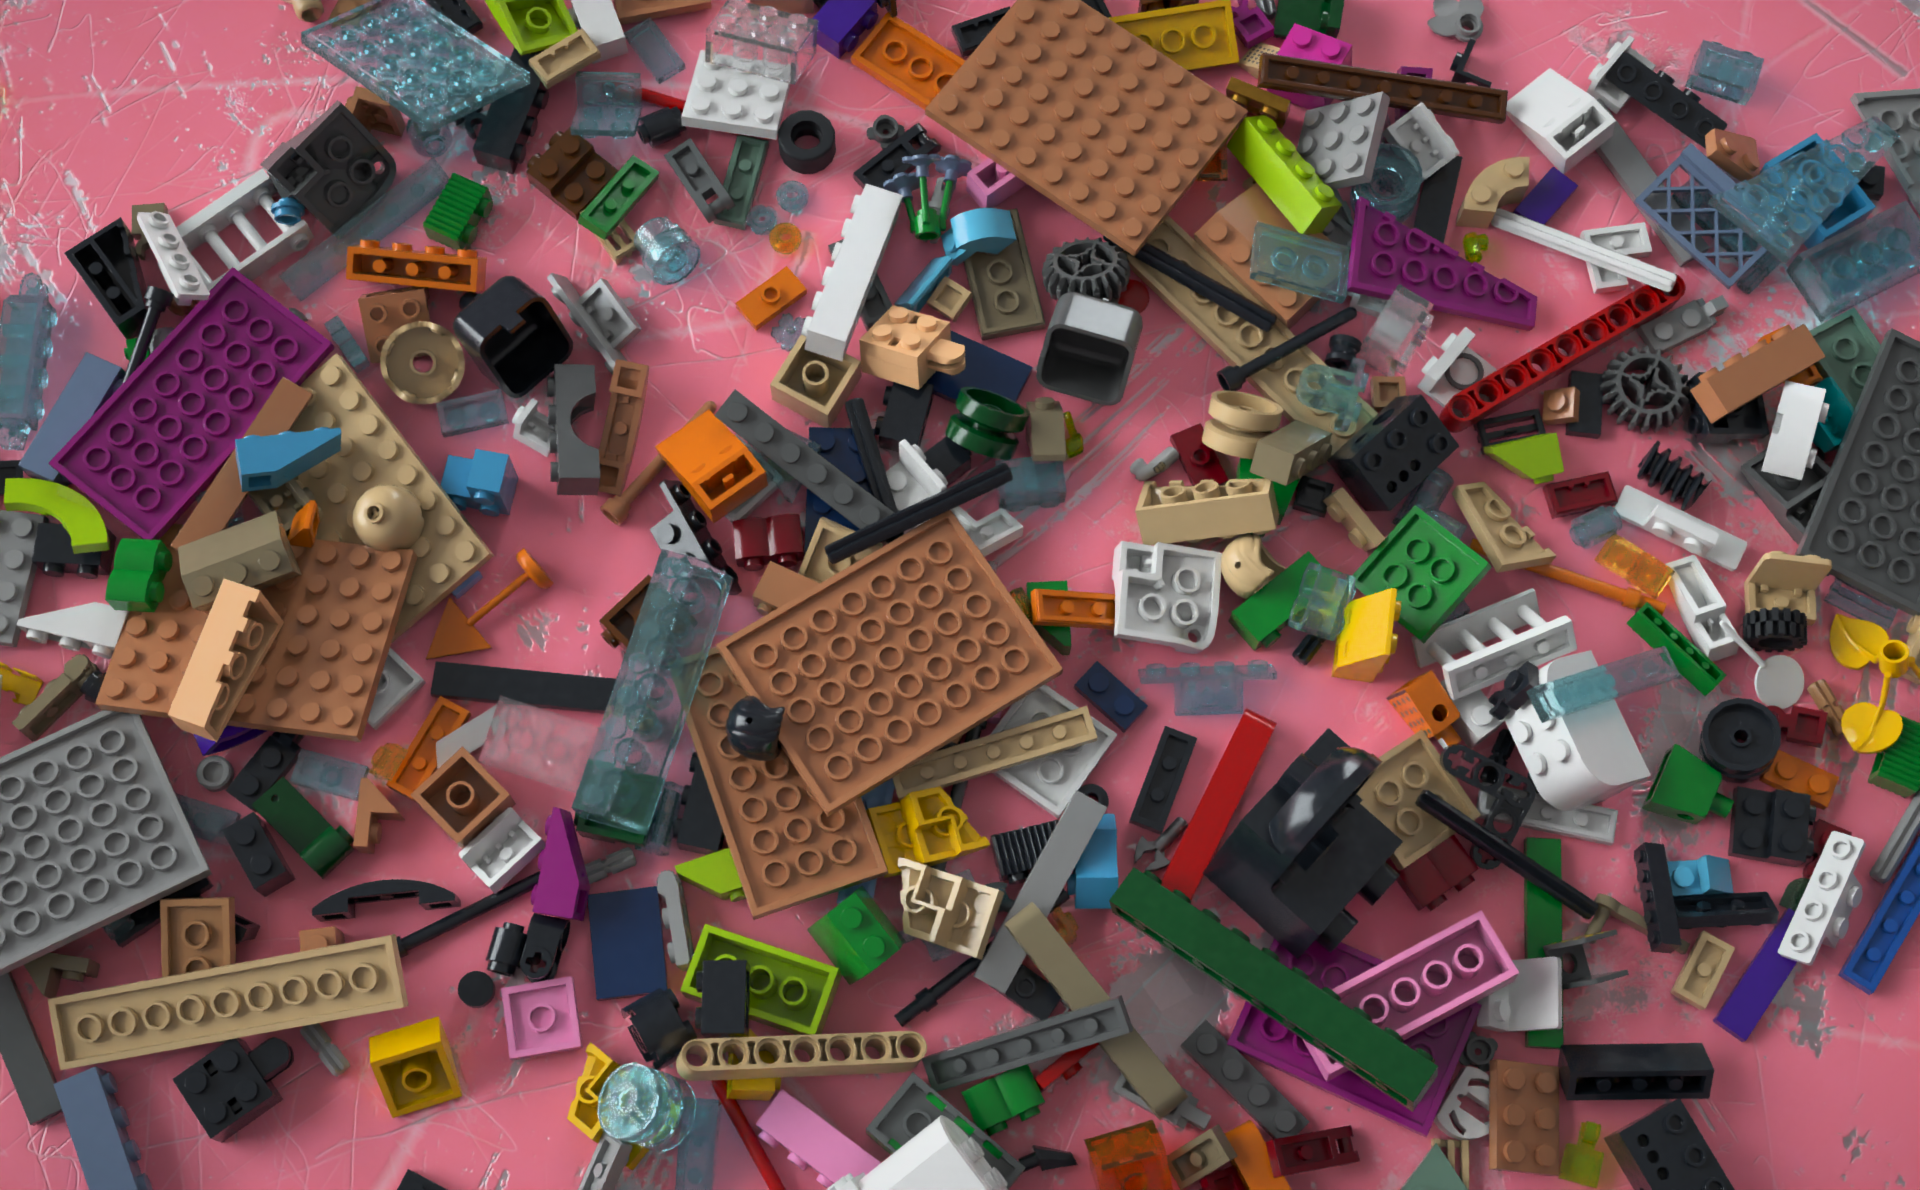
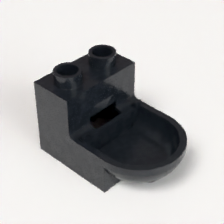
M1329 728L1304 754L1301 753L1278 782L1240 821L1202 873L1297 959L1301 957L1315 940L1331 953L1359 922L1344 909L1353 897L1358 893L1373 906L1400 876L1386 861L1403 841L1361 805L1362 799L1357 795L1383 761L1373 753L1370 754L1363 749L1350 747Z

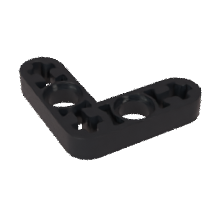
M1452 744L1445 747L1440 755V764L1443 770L1496 798L1482 826L1511 845L1535 799L1536 790L1533 783L1528 778L1466 746ZM1459 750L1462 751L1461 758L1471 764L1474 763V757L1479 759L1472 768L1470 778L1465 776L1470 771L1469 769L1458 765L1454 769L1451 768L1452 761L1448 759L1450 753L1457 754ZM1485 766H1492L1497 772L1496 781L1490 786L1483 785L1478 778L1479 771ZM1505 773L1510 776L1505 782L1513 786H1519L1521 782L1524 784L1523 791L1527 793L1525 798L1519 797L1515 802L1513 800V792L1505 788L1501 789V794L1496 792L1504 782ZM1500 813H1507L1512 819L1511 828L1506 832L1500 833L1494 828V818ZM1472 843L1470 857L1478 867L1489 870L1501 864L1495 858L1493 860L1486 859L1484 863L1481 862L1482 855L1478 853L1480 848Z

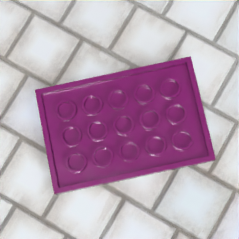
M1276 939L1273 940L1269 948L1280 958L1281 964L1289 969L1296 967L1310 977V982L1321 990L1323 987L1332 990L1384 962L1342 942L1330 953L1315 940L1299 959L1294 957ZM1245 1002L1227 1045L1242 1054L1426 1138L1482 1005L1475 1002L1402 1042L1413 1050L1420 1048L1426 1051L1435 1059L1434 1064L1438 1065L1437 1078L1413 1112L1350 1070L1326 1082L1302 1038L1248 1002Z

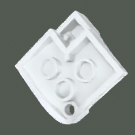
M1121 541L1114 548L1112 580L1114 581L1115 588L1114 637L1170 646L1175 648V651L1198 654L1205 650L1211 644L1216 631L1222 553L1161 542L1151 546ZM1188 633H1193L1197 638V642L1189 640Z

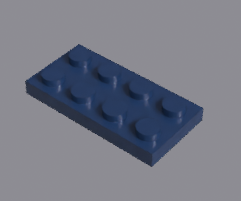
M809 427L808 446L871 494L852 428ZM808 489L806 493L804 555L807 552L821 517L830 519L854 531L860 530Z

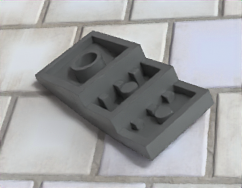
M1766 449L1741 465V471L1777 521L1799 545L1830 467L1816 455L1813 468L1805 467L1802 480L1764 472L1761 470Z

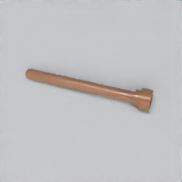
M705 402L685 425L707 410L714 413L717 408L715 402ZM660 454L652 460L620 496L616 495L613 499L609 498L600 507L602 513L614 524L620 526L629 517L630 504L667 465Z

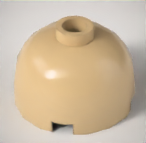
M377 485L367 490L358 499L353 511V526L357 536L368 547L379 551H393L398 548L408 549L419 539L424 527V518L420 508L422 505L420 500L406 489L395 485Z

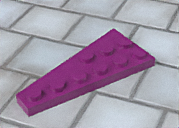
M1361 196L1358 198L1355 206L1346 291L1530 331L1535 327L1537 296L1505 278L1499 279L1486 272L1484 270L1485 267L1475 261L1470 263L1458 256V251L1416 227L1411 229L1395 220L1396 216L1387 211L1383 213L1370 206V201Z

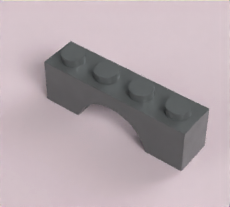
M554 364L553 377H547V397H553V405H548V425H554L555 432L549 433V453H555L556 462H550V482H557V495H598L600 484L599 449L581 441L571 426L581 415L594 411L596 396L595 365Z

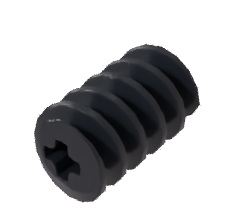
M1657 440L1637 466L1640 468L1637 478L1641 480L1650 475L1648 486L1651 488L1661 483L1660 495H1664L1670 490L1673 491L1670 502L1675 503L1681 498L1684 499L1681 510L1685 511L1692 507L1711 481L1704 485L1702 484L1703 472L1692 477V464L1681 469V456L1670 461V448L1659 453L1660 441Z

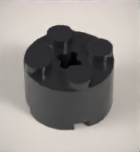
M658 988L621 1009L624 1019L628 1016L631 1017L629 1019L633 1025L627 1028L646 1062L654 1060L651 1068L654 1073L675 1062L683 1046L688 1041L697 1039L695 1030L689 1020L682 1022L677 1010L680 1004L670 988L665 991Z

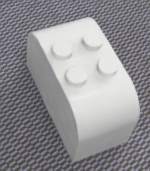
M1591 650L1557 658L1538 670L1540 691L1517 711L1512 708L1504 718L1537 791L1547 803L1556 809L1572 811L1603 802L1651 776Z

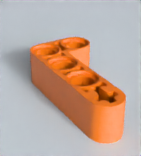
M1251 1120L1224 1133L1237 1154V1157L1232 1159L1230 1163L1235 1167L1245 1190H1291L1284 1176L1273 1177L1266 1143Z

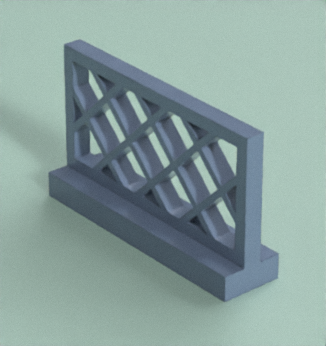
M1692 143L1633 202L1728 290L1787 231L1786 227ZM1678 167L1682 168L1689 175L1690 186L1671 187V174ZM1666 180V187H1659ZM1694 180H1695L1700 186H1694ZM1690 192V208L1671 209V193ZM1694 192H1708L1712 195L1713 208H1695ZM1652 193H1666L1667 209H1652L1645 200ZM1718 202L1722 204L1724 208H1718ZM1718 213H1732L1737 218V229L1719 230ZM1690 214V231H1677L1671 226V215ZM1695 214H1714V230L1695 231ZM1660 215H1667V221ZM1742 223H1743L1748 229H1742ZM1737 235L1738 252H1719V236ZM1742 235H1756L1765 244L1758 251L1743 252ZM1690 236V242L1684 237ZM1695 236H1714V252L1701 253L1695 248ZM1743 257H1751V258L1743 265ZM1708 258H1714V264ZM1719 258H1738V271L1730 278L1727 277L1719 269Z

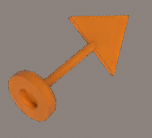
M523 548L517 553L516 560L525 572L470 618H467L452 598L449 597L426 660L492 649L475 628L474 624L530 578L541 589L550 588L554 582L532 555Z

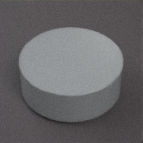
M213 755L200 762L197 767L196 776L198 782L204 788L212 792H219L226 789L232 783L234 769L231 763L224 757Z

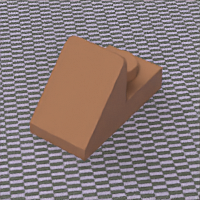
M361 777L353 847L360 853L374 854L375 844H380L382 837V825L378 823V820L405 821V819L368 778Z

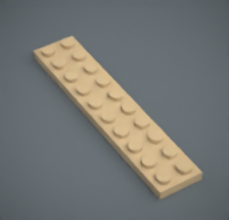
M1169 215L1148 239L1147 242L1267 309ZM1127 253L1130 269L1232 367L1235 365L1240 367L1296 336L1278 318L1273 328L1266 332ZM1307 346L1298 349L1246 378L1263 397L1278 403L1283 408L1282 415L1290 422L1298 420L1331 432L1332 436L1329 444L1332 445V452L1330 457L1378 414Z
M396 934L47 999L60 1070L409 1006Z

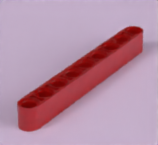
M1677 275L1673 289L1668 292L1670 296L1665 295L1662 290L1650 285L1642 286L1455 394L1441 410L1439 419L1451 433H1458L1637 330L1640 326L1669 311L1685 293L1686 286L1684 280ZM1636 304L1641 305L1645 311L1640 310ZM1610 319L1616 320L1619 326L1614 325ZM1585 334L1590 335L1594 341L1588 340ZM1558 348L1565 350L1568 356L1562 355ZM1532 363L1539 365L1543 372L1536 370ZM1505 378L1514 381L1516 387L1509 385ZM1479 394L1486 395L1490 402L1483 401ZM1452 409L1461 411L1464 418L1456 416Z

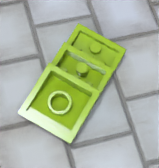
M485 0L499 26L520 55L548 49L578 31L563 0Z

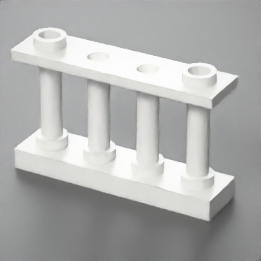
M263 168L176 227L208 291L226 273L213 281L191 254L192 250L204 242H208L229 270L233 267L250 281H253L293 252L304 249L309 244V241L315 238L304 219L295 225L280 224L274 220L271 206L275 203L272 196L277 193V190ZM258 205L265 209L283 232L268 244L245 217L246 213ZM230 224H235L256 250L255 253L242 262L236 258L218 235L220 231Z
M1533 588L1440 625L1424 644L1415 636L1411 637L1417 666L1422 668L1438 662L1442 666L1447 693L1453 700L1505 680L1510 672L1518 670L1527 661L1535 666H1539L1577 650L1572 620L1564 615L1546 622L1540 617L1536 591ZM1527 624L1533 628L1518 635L1513 632V630ZM1496 637L1502 640L1489 647H1485L1482 644ZM1466 649L1472 653L1457 660L1452 657V655Z

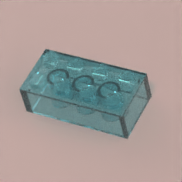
M1905 200L1798 254L1786 269V272L1818 320L1822 323L1920 273V219Z

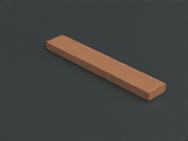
M282 377L242 439L249 435L270 436L291 431L312 400L313 394L287 378ZM235 449L170 546L174 550L178 551V547L225 530L251 492H242Z

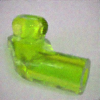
M1470 232L1464 236L1462 241L1466 260L1470 263L1474 261L1478 263L1482 260L1481 251H1486L1489 244L1486 234L1477 235L1476 232Z

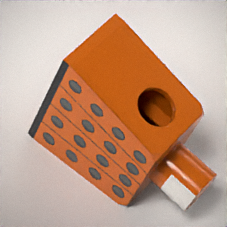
M1432 670L1412 678L1386 698L1414 733L1422 729L1428 738L1434 736L1443 749L1449 745L1458 744L1462 740L1451 725L1461 716L1460 712Z

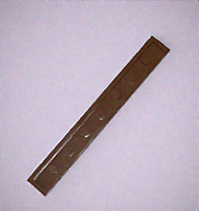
M1262 53L1260 55L1257 87L1345 101L1383 91L1390 97L1388 107L1412 110L1422 102L1427 109L1437 115L1502 124L1506 121L1508 90Z

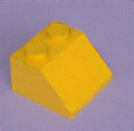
M439 1016L369 1037L370 1065L392 1118L462 1097V1090L451 1047Z

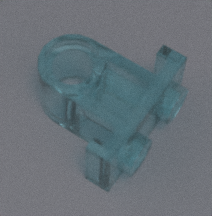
M1353 357L1348 371L1320 364L1307 366L1302 371L1296 386L1298 400L1308 407L1339 414L1334 429L1347 432L1351 421L1357 422L1360 415L1362 403L1356 401L1358 393H1364L1369 373L1364 372L1366 360ZM1316 382L1322 389L1314 390L1307 383Z

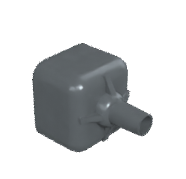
M1078 292L1063 294L1056 303L1046 332L1036 369L1038 382L1043 387L1052 391L1102 405H1116L1123 398L1143 328L1142 316L1135 309L1118 304L1119 298H1111V301L1106 298L1099 299Z

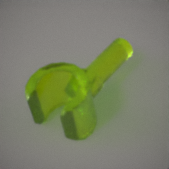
M1067 411L1063 413L1070 436L1065 439L1066 454L1069 458H1072L1084 451V440L1082 435L1077 433L1071 412Z

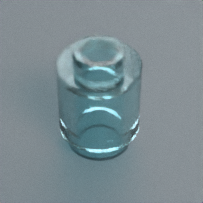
M1599 506L1573 519L1569 534L1577 546L1589 549L1616 536L1617 531L1622 529V520L1614 507Z

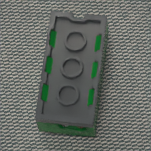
M912 1072L866 1128V1134L892 1155L939 1116L943 1115L960 1127L969 1138L975 1139L985 1154L983 1157L991 1168L995 1167L1006 1180L1008 1190L1026 1168L914 1072Z

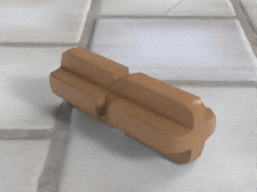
M1817 680L1807 687V691L1818 709L1828 712L1826 722L1835 736L1842 735L1841 719L1845 711L1841 705H1836L1837 698L1826 680Z

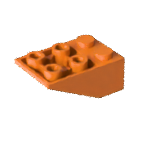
M707 410L655 446L657 452L713 524L768 486L766 471L748 448L710 410Z

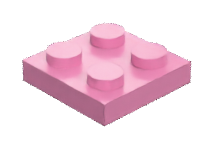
M572 976L501 988L509 1057L512 1061L583 1048L574 978Z

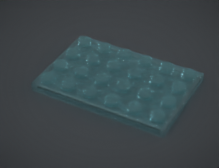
M372 0L301 32V42L303 45L430 132L440 129L530 84V72L421 0Z

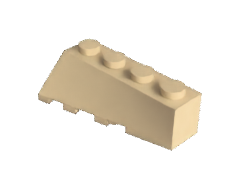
M1266 478L1230 479L1225 485H1218L1214 479L1201 480L1195 486H1184L1183 480H1171L1168 483L1169 486L1157 487L1156 481H1145L1135 510L1142 542L1145 545H1155L1157 542L1172 544L1183 541L1198 543L1206 538L1220 537L1222 539H1230L1238 534L1246 533L1262 535L1271 530H1276L1279 518L1273 482Z

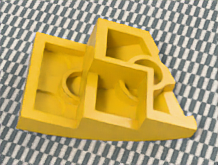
M941 786L910 792L900 802L866 810L888 870V874L884 878L901 875V870L897 865L899 857L930 867L990 846L989 840L985 836L981 837L968 823L967 815L953 804L951 797Z
M590 1042L585 1051L588 1056L583 1074L578 1077L576 1096L571 1102L567 1119L596 1143L599 1142L605 1130L617 1133L633 1147L626 1167L633 1171L678 1112Z

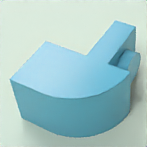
M978 208L960 213L950 219L952 227L941 235L945 256L952 258V265L958 266L975 252L998 254L1017 240L1010 210L997 208Z

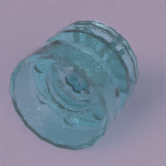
M1380 144L1371 182L1354 185L1350 188V204L1354 214L1356 201L1361 196L1370 201V206L1383 213L1387 211L1396 216L1395 220L1400 223L1408 219L1416 206L1422 183V168L1418 158L1409 149L1397 144Z
M633 1062L623 1064L614 1070L604 1082L598 1097L597 1114L600 1126L607 1135L657 1152L668 1151L679 1145L690 1132L696 1116V1099L692 1087L686 1080Z

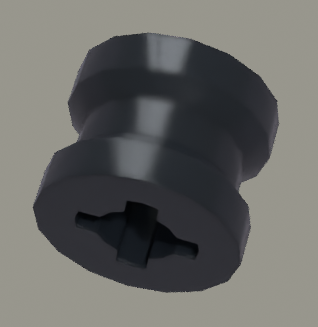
M1345 334L1331 336L1329 340L1331 351L1326 355L1324 363L1335 371H1355L1358 364L1356 354L1361 351V341Z

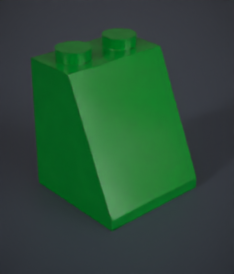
M863 886L859 887L807 929L835 967L839 968L849 985L871 973L900 950L906 941Z

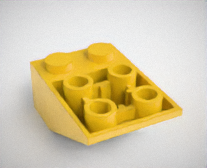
M1390 588L1343 604L1338 616L1331 677L1372 683L1377 674L1383 672L1384 664L1389 663L1391 654L1394 655L1397 648L1398 634L1392 633L1394 621L1398 622L1401 612V601L1396 600L1397 589Z

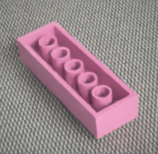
M1480 910L1333 988L1332 991L1338 994L1341 998L1340 1002L1350 1009L1354 1007L1360 1008L1372 1018L1373 1024L1382 1030L1388 1027L1406 1040L1513 983L1519 971L1484 913ZM1302 1039L1326 1082L1349 1070Z

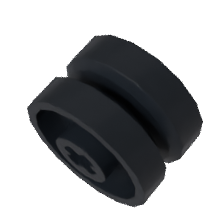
M1735 698L1721 702L1710 711L1702 727L1699 742V752L1702 761L1720 772L1722 780L1726 782L1743 784L1759 779L1769 771L1781 745V729L1778 720L1765 705L1752 699ZM1738 739H1741L1744 741V743H1739L1737 741Z

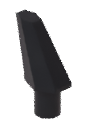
M1037 1145L1032 1146L1033 1153L1018 1159L1026 1167L1023 1172L1040 1166L1042 1171L1078 1165L1071 1152Z

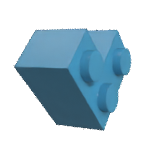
M475 449L473 459L448 455L441 486L460 511H465L466 508L478 509L484 515L497 517L499 513L510 515L519 478L509 455Z

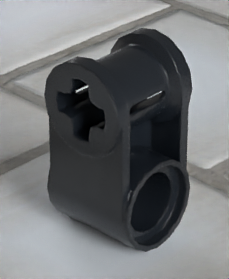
M537 913L533 914L520 959L521 970L531 983L555 978L562 952L569 937V920ZM543 960L546 965L545 968H539L536 973L532 966L539 965L540 961Z

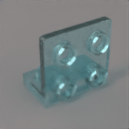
M577 71L575 76L577 109L570 128L571 135H580L583 138L612 136L615 139H626L635 136L643 109L641 73Z

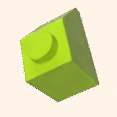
M1543 433L1483 447L1484 454L1520 478L1534 479V484L1553 481V474L1564 472L1557 433Z
M729 848L675 866L681 880L722 900L730 898L731 902L746 899Z

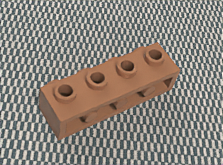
M1805 324L1793 330L1788 325L1773 334L1771 337L1774 341L1769 344L1763 339L1747 349L1749 355L1743 358L1741 353H1738L1722 363L1725 367L1723 370L1718 371L1714 367L1698 377L1701 383L1690 391L1711 424L1805 371L1826 357Z

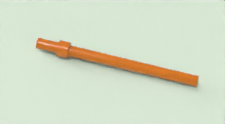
M1472 538L1469 548L1477 554L1487 557L1478 539ZM1552 564L1522 568L1622 602L1621 606L1633 610L1641 608L1646 602L1661 615H1663L1666 608L1665 602L1641 595L1642 591L1631 587L1623 589Z

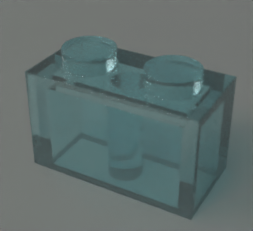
M1703 40L1693 57L1685 87L1745 106L1755 92L1764 58L1754 56L1747 51H1738L1726 47L1719 42Z
M1032 457L995 461V466L1006 463L1013 475L1012 481L996 488L999 509L1007 508L1010 512H1017L1026 509L1027 506L1040 505L1042 508H1053L1065 502L1067 490L1062 461H1033Z

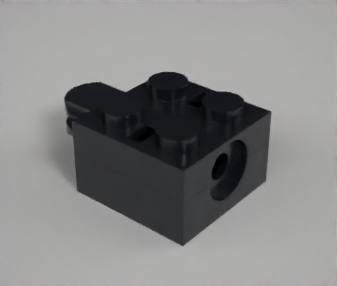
M276 1037L267 1039L253 1050L250 1049L246 1041L240 1038L229 1039L172 1080L210 1139L222 1143L283 1100L271 1080L292 1065L294 1062V1052L287 1042Z

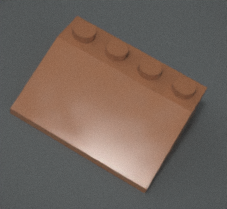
M1258 183L1218 210L1194 233V240L1270 312L1274 313L1288 329H1291L1348 273L1350 258L1323 233L1301 236Z

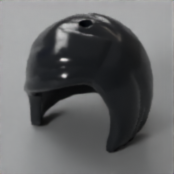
M747 696L740 699L731 708L725 726L727 739L732 748L740 755L752 760L771 761L776 759L782 751L778 738L785 708H770L755 696Z

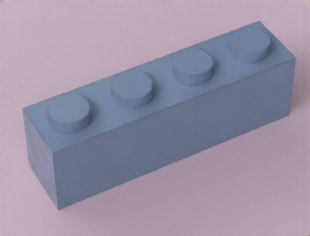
M86 352L18 466L31 478L47 480L67 487L69 484H72L48 463L121 386L125 371L113 363Z
M95 1066L53 1084L89 1190H153L148 1176L145 1173H141L137 1162L141 1159V1153L134 1139L130 1140L126 1130L130 1122L124 1107L118 1106L114 1093L118 1092V1086L112 1073H107L106 1070Z

